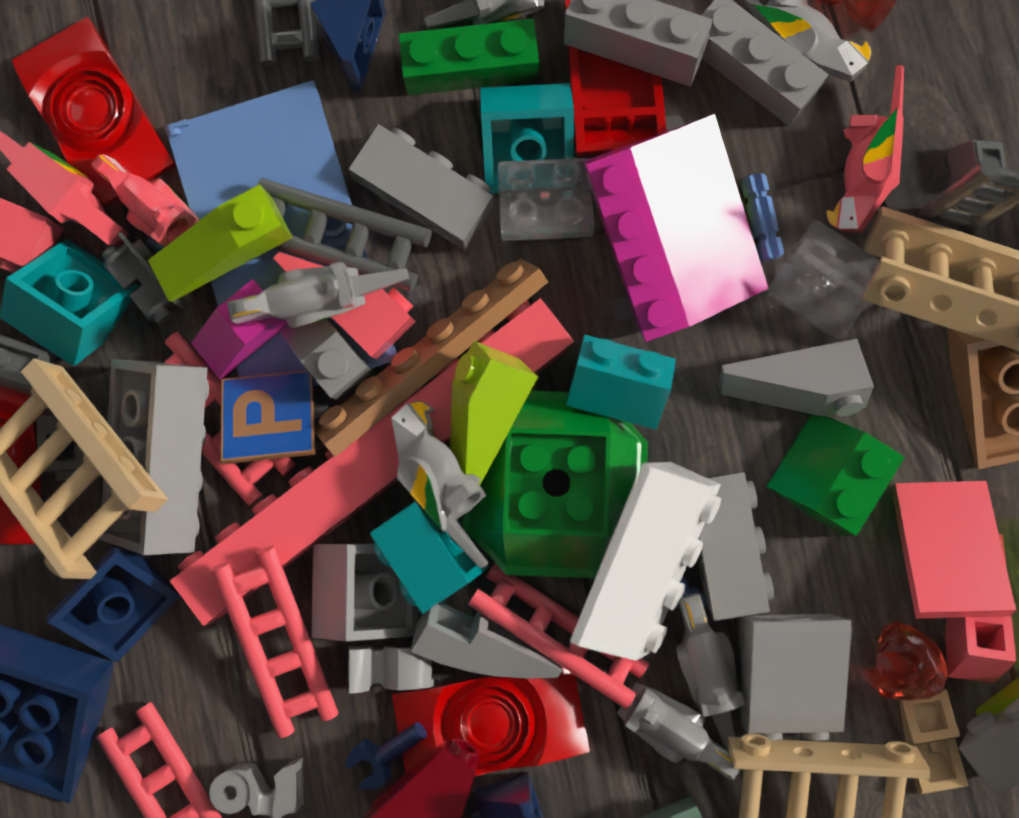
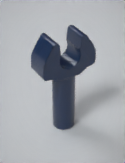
M415 722L381 746L371 743L369 739H364L351 750L345 767L349 769L362 760L370 762L373 772L359 784V788L377 789L392 777L390 762L426 739V730L421 723Z

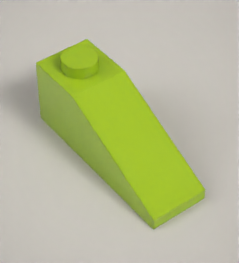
M259 184L217 206L148 261L168 301L172 302L293 237L273 198Z
M473 341L467 354H464L458 361L455 377L452 381L450 450L457 459L461 472L465 475L474 474L481 478L480 485L538 377L519 358Z

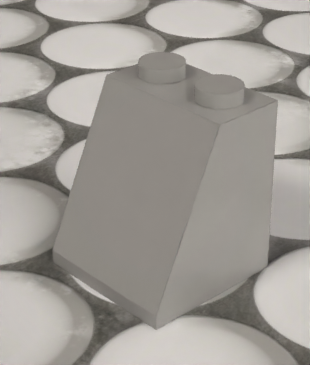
M831 614L747 615L736 617L739 692L742 694L745 705L740 706V726L748 734L763 735L769 740H783L782 733H800L801 739L820 741L828 740L829 732H844L851 620Z

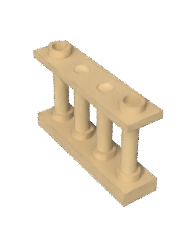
M882 206L864 242V252L881 259L863 293L862 300L1019 351V250Z
M33 358L21 371L33 387L30 390L32 396L0 429V496L45 555V564L51 572L61 578L91 579L97 572L83 555L84 552L125 510L155 513L168 498L62 366ZM46 408H49L58 419L56 423L58 429L18 469L5 451ZM72 441H75L85 453L83 456L84 463L44 503L31 484ZM99 475L103 476L112 488L110 490L111 497L70 538L57 518Z
M759 734L728 737L727 747L734 769H744L739 818H758L763 770L791 772L786 818H806L811 773L839 774L834 818H854L859 775L887 777L882 818H902L907 778L930 779L931 770L918 748L900 741H891L886 745L782 739L769 740L767 737Z

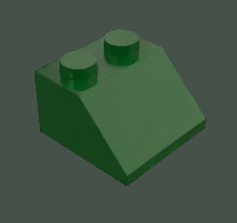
M810 414L767 483L766 488L841 536H857L905 457L860 429L828 416Z

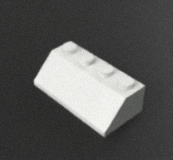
M672 462L642 464L571 637V643L579 647L635 661L650 654V652H657L667 632V627L662 624L668 609L674 610L683 595L685 585L680 583L684 571L687 566L692 567L700 555L703 542L698 540L702 528L705 523L710 524L713 521L720 507L721 498L716 495L721 484Z

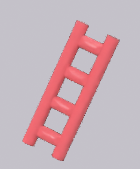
M179 332L169 336L165 341V345L173 354L163 363L206 367L209 395L205 401V408L214 400L221 406V379L216 376L208 364ZM206 431L202 454L249 507L254 505L263 496L254 484L267 472L275 467L282 476H285L297 465L291 457L253 461L243 471L235 463L222 464L221 431L213 438Z
M267 546L256 552L261 564L259 567L233 575L229 563L225 562L214 566L211 572L278 738H284L295 731L290 719L292 717L317 708L321 720L328 721L335 718L339 712L274 546ZM268 583L277 608L250 618L241 593ZM285 626L294 650L267 660L258 635ZM301 667L310 691L283 701L274 677Z
M494 563L486 578L497 586L490 596L478 589L468 605L627 709L636 695L634 691L623 685L627 674L630 672L640 679L647 670L649 663L642 658L635 661L599 652L613 661L606 674L584 659L588 651L587 648L579 647L573 643H570L567 648L544 633L550 621L573 635L580 617L518 576L506 575ZM512 595L535 610L529 622L505 607Z
M152 702L135 712L142 724L119 739L115 730L111 727L96 737L144 818H167L153 794L174 780H177L190 804L169 818H222L218 810L211 803L209 795ZM152 740L166 764L143 778L129 754Z

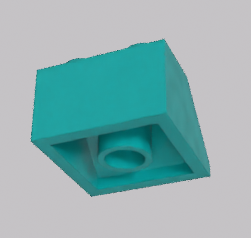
M570 83L480 88L485 183L491 189L489 193L574 189V108Z
M65 239L6 278L0 319L74 367L105 342L132 302L129 295L140 286L135 283L127 290H124L109 270L104 267V262L70 240Z
M584 335L566 406L657 430L671 391L676 359L660 355L656 352L618 344L611 340Z
M417 501L370 533L375 541L373 547L376 555L384 565L393 568L401 581L399 587L404 598L410 605L417 606L422 614L467 585L489 568L488 564L484 568H480L446 531L440 529ZM457 519V523L461 526V528H462V529L464 530V532L467 534V532L465 531V529L462 527L461 523H460L459 520Z

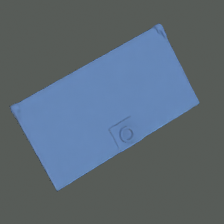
M314 80L196 118L181 120L165 127L188 206L200 220L217 206L257 186L261 178L353 205ZM287 205L283 219L292 235L303 238L311 212ZM328 218L321 244L345 251L352 224ZM273 248L212 280L211 284L217 304L220 306L252 279L265 290L271 285L278 284L279 275L286 272L273 259L278 252L324 267H329V265ZM365 248L362 257L368 258ZM329 317L371 369L390 364L393 357L397 354L394 343L378 360L372 358L332 317ZM281 332L236 367L239 377L307 370ZM313 377V387L320 386Z

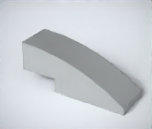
M439 602L424 612L416 624L411 652L443 665L473 673L526 679L557 678L562 672L560 665L478 611L473 618Z

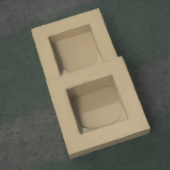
M947 689L901 697L899 702L906 743L918 748L931 770L930 779L914 778L918 795L969 786L955 739L960 737Z

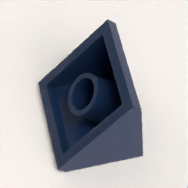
M315 0L310 4L322 35L352 90L362 93L386 15L384 0Z
M122 547L112 548L93 567L97 573L91 579H82L45 617L49 624L116 663L180 597L175 587L141 554Z

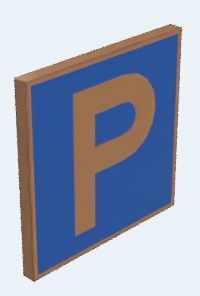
M308 370L221 379L222 464L315 455L313 376Z

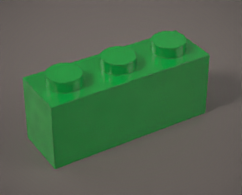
M534 19L399 34L403 78L408 96L538 81L539 58Z

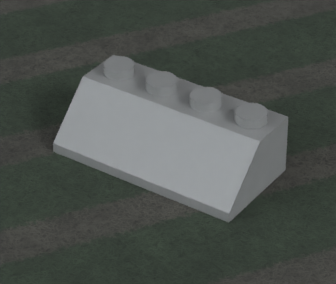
M111 359L107 423L168 500L155 513L125 510L99 537V540L141 555L195 552V538L199 533L200 527L197 516L198 495L203 484L202 472L200 470L201 453L206 439L204 410L205 401L209 395L206 367ZM104 478L102 506L111 497L110 490L112 489Z

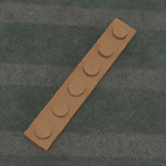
M521 258L502 267L497 273V278L482 290L469 294L463 300L462 307L448 318L438 320L431 325L426 336L413 347H407L398 352L386 369L377 376L369 377L361 382L356 388L355 394L343 404L328 409L315 426V434L334 457L338 456L467 350L473 341L479 340L546 285L548 280L540 268Z

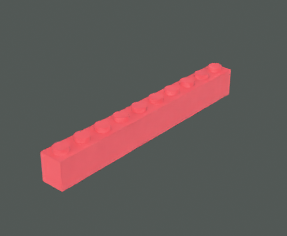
M541 298L532 305L526 300L506 317L509 320L506 325L497 332L491 329L476 341L519 358L535 375H538L568 352L574 344V340ZM458 358L454 359L437 373L438 377L425 387H420L404 400L400 406L376 423L338 456L334 457L328 450L325 455L329 460L316 470L308 466L297 473L288 482L292 487L278 499L272 494L259 502L251 510L255 516L244 525L240 526L238 522H235L221 531L214 538L218 544L206 554L199 550L177 566L181 573L170 580V582L203 626L214 623L227 613L211 572L214 566L228 562L233 575H237L261 566L256 552L264 547L274 546L281 565L285 569L311 549L313 544L320 542L399 481L397 479L399 457L391 417L403 406L415 401L431 405L435 409V411L430 413L434 437L445 445L450 442L452 381L455 377ZM261 586L241 593L243 600Z

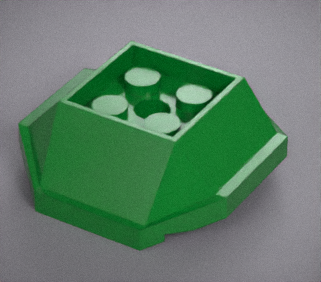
M531 390L480 484L486 496L468 513L463 514L462 527L506 575L596 578L643 463H647L648 442L632 423L566 406L569 392ZM560 471L567 476L569 488L563 496L553 497L545 492L542 482L543 477L548 472Z

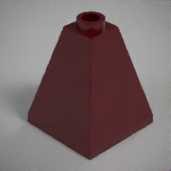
M449 738L446 739L374 799L364 818H462L480 761L478 750L464 739L455 738L453 741Z

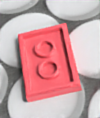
M987 481L895 483L891 491L915 619L1011 616L1016 611Z

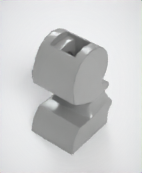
M371 645L348 646L349 694L370 691V687L373 684H382L384 688L392 690H413L433 687L432 660L412 653L411 647L395 648L393 645H385L383 648H374Z
M303 757L291 760L274 776L275 789H270L256 764H236L217 776L212 782L209 792L211 803L217 810L227 814L237 813L247 805H249L252 815L281 818L283 815L296 813L304 804Z

